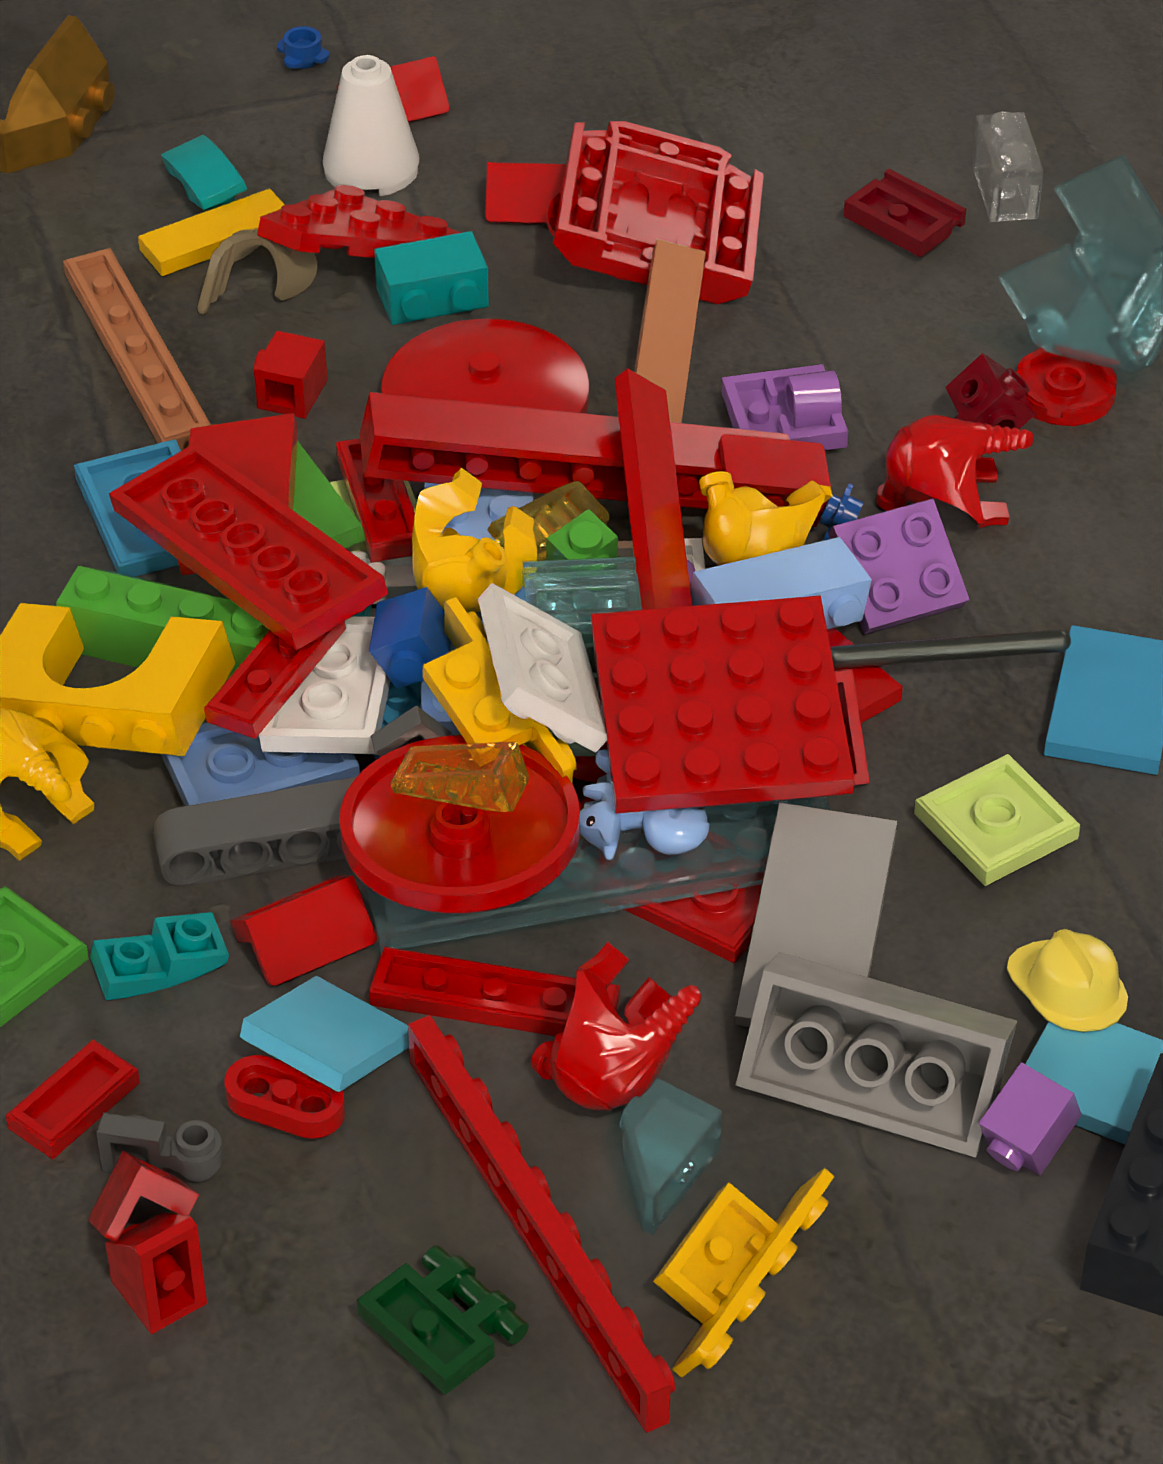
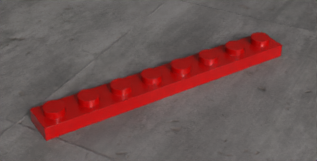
M431 1015L409 1023L408 1036L411 1066L646 1433L670 1423V1394L675 1392V1381L668 1364L660 1355L653 1357L643 1343V1333L636 1315L628 1306L621 1308L613 1297L611 1282L604 1266L597 1258L589 1260L581 1247L579 1231L574 1220L566 1211L559 1214L551 1201L550 1189L544 1174L539 1167L528 1166L521 1155V1145L514 1128L508 1121L500 1123L492 1111L491 1097L484 1082L479 1077L472 1079L466 1071L464 1058L456 1039L451 1034L444 1036Z

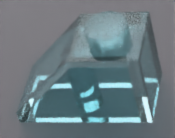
M658 1078L642 1098L635 1096L630 1100L622 1113L619 1128L623 1131V1162L641 1229L652 1236L719 1153L722 1125L721 1110Z

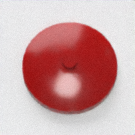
M483 318L456 321L421 333L403 345L394 354L384 371L381 385L383 394L587 414L589 407L588 373L584 363L574 349L565 341L546 330L526 323L504 319Z
M462 735L440 736L420 740L383 755L372 762L354 779L343 798L340 808L339 820L342 849L350 868L357 877L369 888L389 900L408 907L431 912L470 913L486 911L513 904L539 892L555 880L568 866L575 854L580 837V806L575 788L568 776L562 777L544 755L527 746L519 745L481 764Z

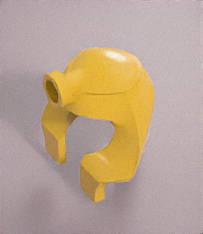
M463 468L454 474L452 482L425 488L420 492L415 508L412 533V567L417 588L427 587L443 610L444 602L456 597L467 613L470 611L478 613L481 612L478 598L491 583L515 595L534 575L537 567V546L533 532L534 519L514 505L507 509L503 527L504 550L491 538L484 537L479 540L472 536L459 535L455 529L450 527L445 529L446 525L454 517L466 512L475 511L482 482Z
M721 471L707 474L699 480L701 493L707 496L709 507L704 521L703 548L717 566L803 546L822 504L833 497L831 487L819 485L811 480L787 498L786 501H788L789 506L778 507L757 489L746 486L734 489L731 474Z
M0 708V785L6 777H18L20 781H25L28 786H34L35 790L42 791L49 802L72 824L93 812L94 802L83 792L80 781L89 763L84 751L58 730L29 714ZM0 804V847L9 851L20 861L38 849L42 844V840L16 815L4 812Z

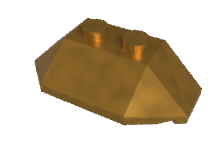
M68 15L28 66L10 100L6 119L0 120V172L11 173L72 156L83 140L90 137L94 125L102 114L108 111L113 104L115 87L113 83H110L108 62L76 16Z

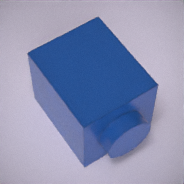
M427 587L377 602L369 648L371 655L396 688L423 681V665L449 653L451 649V641L444 630V610Z

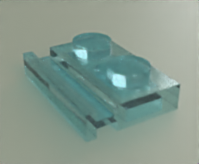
M635 557L522 562L525 601L581 633H591V614L642 610Z

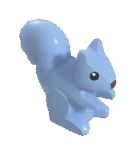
M597 751L595 762L607 774L599 777L596 784L583 787V795L594 801L586 802L584 809L580 810V834L599 848L605 859L612 860L614 858L621 831L643 828L647 842L656 851L666 855H679L690 852L705 840L710 824L707 822L705 810L698 807L616 814L608 751Z

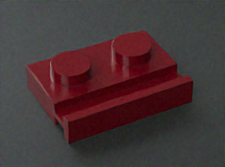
M889 168L884 172L883 179L878 180L875 178L844 201L843 217L921 258L948 238L952 233V228L955 226L961 228L965 225L966 208Z

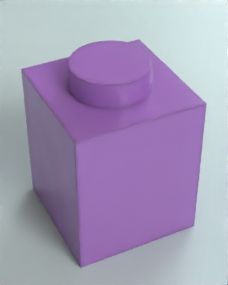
M1021 1062L980 1120L979 1125L989 1145L986 1150L995 1160L1013 1171L1018 1172L1023 1165L1041 1176L1082 1116L1073 1092Z

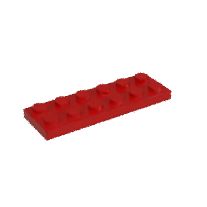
M198 441L109 493L115 512L296 651L306 644L315 641L321 635L353 615L362 612L366 607L388 594L385 578L382 574Z

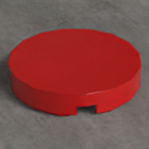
M1065 345L1039 348L1024 356L1018 363L1016 372L1024 379L1030 389L1026 397L1036 413L1033 418L1051 425L1077 426L1092 423L1105 416L1115 403L1117 375L1110 363L1089 350L1083 349V354L1069 352L1070 346Z

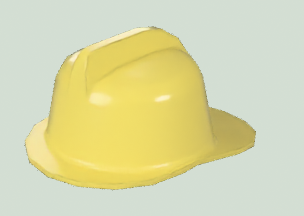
M1062 929L1055 932L1052 939L1031 942L1018 948L1009 957L1007 972L1012 981L1047 1021L1063 1029L1079 1032L1103 1030L1116 1024L1126 1012L1128 995L1123 982L1119 978L1117 961L1112 950L1098 938Z

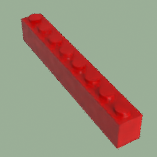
M369 392L359 433L364 477L444 484L452 482L454 474L463 468L482 482L481 488L628 501L619 417ZM670 422L680 506L709 508L707 496L701 493L699 480L707 474L722 471L718 446L722 434L790 440L789 435L786 433Z

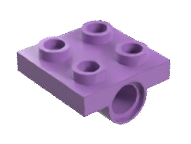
M821 364L722 377L721 394L733 428L786 433L789 435L790 440L821 443L825 450L847 447L848 429L841 413V390L837 374L834 370L825 371L824 365Z
M934 499L835 525L828 532L830 539L840 537L872 579L863 619L859 621L863 634L959 608L970 601Z

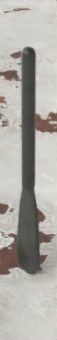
M1064 630L845 645L830 648L834 668L838 669L1056 653L1066 651L1071 645V638Z

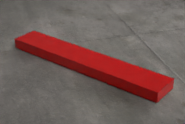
M627 368L615 377V389L640 610L692 606L667 393L665 389Z

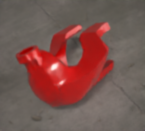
M929 415L915 420L907 426H902L889 444L885 458L887 477L885 483L877 489L875 502L883 510L890 511L906 506L907 501L915 504L930 499H938L968 513L974 518L978 528L990 525H1007L1010 517L1005 502L980 501L976 482L996 483L998 480V471L994 458L981 456L985 453L1016 451L1019 448L1026 449L1031 447L1033 444V433L1026 429H1010L1007 426L1001 427L999 425L991 426L986 423L963 421L943 415Z
M609 942L603 946L597 955L577 968L575 995L564 1032L556 1034L554 1041L544 1042L537 1047L531 1059L532 1069L539 1076L546 1080L554 1079L558 1089L570 1101L589 1110L612 1111L614 1108L627 1105L643 1096L649 1090L667 1061L671 1047L676 1041V1036L682 1032V1026L687 1024L688 1017L694 1013V1008L701 1001V993L697 986L689 985L679 990L678 995L671 997L660 985L648 977L626 1004L624 1014L628 1023L624 1022L613 1008L607 988L630 960Z

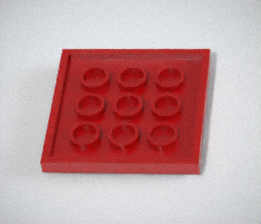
M821 595L591 614V633L600 699L607 733L606 744L616 814L854 793L855 778Z

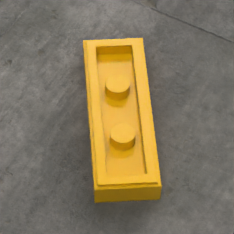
M269 188L139 235V249L159 274L165 276L211 259L213 252L224 240L240 230L258 229L260 216L281 209L284 203Z

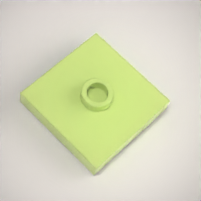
M1009 754L915 800L914 814L984 886L1077 840L1079 837L1080 824Z

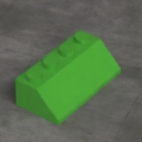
M84 566L76 568L56 601V606L70 607L84 646V651L81 655L137 668L150 654L171 616L223 621L235 660V665L227 680L269 631L268 628L227 597Z

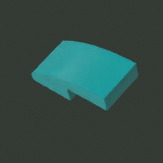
M201 135L160 154L167 172L182 182L188 199L203 210H211L235 201V195L247 190L244 180L232 163L205 135Z
M212 912L157 917L154 919L151 935L93 940L90 955L105 1000L147 994L190 981L226 964L229 958L228 950Z

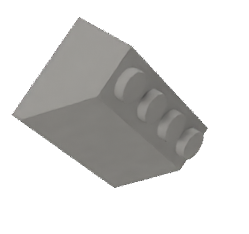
M778 952L763 970L735 1086L976 1157L984 1136L979 1122L997 1097L1017 1021Z

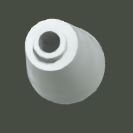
M362 55L348 62L342 69L323 155V166L327 181L334 187L338 185H351L362 190L379 189V196L390 195L406 188L417 177L419 153L390 66L375 56Z

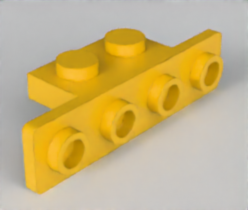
M456 597L445 601L444 630L456 649L424 664L423 679L480 763L482 764L522 744L544 755L562 777L567 775L572 783L573 771L576 769V760L569 745L561 739L556 740L547 726L530 717L527 719L519 718L506 708L501 700V691L496 671L492 664L493 659L482 621L474 611L467 613Z
M823 1168L796 1191L776 1221L730 1182L717 1192L653 1282L703 1324L672 1367V1370L681 1378L700 1364L706 1369H710L723 1356L733 1341V1338L726 1333L735 1318L739 1322H743L755 1310L766 1294L758 1285L767 1273L772 1276L776 1275L797 1250L798 1246L791 1241L793 1235L799 1227L806 1231L823 1213L829 1201L822 1194L834 1178V1175L826 1168Z

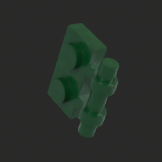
M435 1245L422 1258V1266L430 1272L427 1276L423 1278L409 1264L404 1263L357 1299L358 1315L446 1395L495 1357V1342L486 1333L494 1334L498 1332L513 1345L524 1338L529 1325L515 1313L516 1306L512 1300L499 1290L491 1292L475 1277V1268L462 1256L456 1255L452 1257L442 1247ZM447 1297L451 1299L458 1297L470 1309L462 1313Z

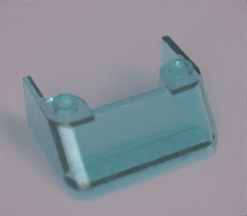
M1122 154L1055 187V192L1080 230L1074 240V248L1070 243H1067L1001 273L998 279L1027 323L1029 334L1038 347H1043L1052 354L1127 373H1134L1152 365L1163 346V217L1128 160Z

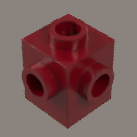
M981 353L945 387L958 412L955 416V419L986 423L991 426H1007L1010 429L1018 428L1020 430L1036 415L1026 397L1030 389L1024 379L1013 369L1004 368L984 353Z

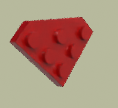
M338 185L334 190L320 195H310L304 201L283 205L277 211L260 216L257 236L299 252L319 253L320 247L339 249L347 246L346 252L348 256L375 258L374 249L462 232L447 227L448 223L441 218L433 216L419 217L406 212V207L401 203L389 200L377 201L364 196V191L358 187Z

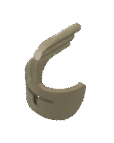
M258 229L240 230L224 240L213 252L197 310L202 315L208 312L210 303L217 301L218 296L224 294L234 262L245 258L260 245L270 251L275 261L277 286L274 295L280 300L293 298L311 285L317 272L315 254L299 252L257 236Z

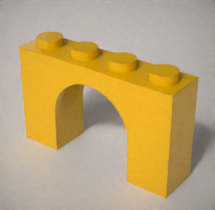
M20 603L0 635V708L27 713L55 728L77 745L185 756L206 718L204 707L226 682L235 665V660L223 621L171 616L146 660L126 677L94 688L63 686L84 651V646L70 607Z

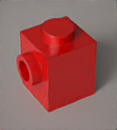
M282 331L275 332L266 349L259 350L254 362L253 375L255 378L257 409L280 414L294 413L295 417L306 419L328 381L325 340Z

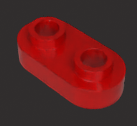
M251 1055L237 1060L226 1072L224 1083L227 1104L240 1117L311 1139L332 1134L344 1121L345 1102L343 1090L336 1092L281 1060L264 1055ZM263 1093L264 1095L258 1097L252 1094Z

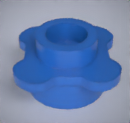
M294 27L284 34L283 39L277 43V50L284 54V64L289 68L306 69L313 67L316 63H324L329 59V51L322 48L320 32L312 27Z
M848 483L842 497L832 494L833 497L828 500L819 520L820 524L828 527L822 541L830 539L828 532L833 526L857 520L864 502L850 496L853 488L852 484Z

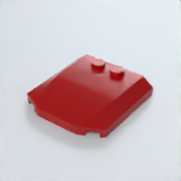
M610 121L607 130L584 131L585 122H575L569 141L553 244L571 265L607 274L619 280H629L647 285L653 248L656 240L661 239L706 251L700 300L720 304L747 296L754 276L764 174L754 169L752 177L729 164L732 155L718 146L627 121Z

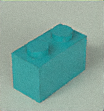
M472 231L374 249L376 289L391 325L489 307L488 266Z

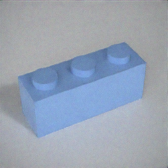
M837 537L693 572L690 590L692 606L821 595L827 629L862 621L872 579L843 540Z

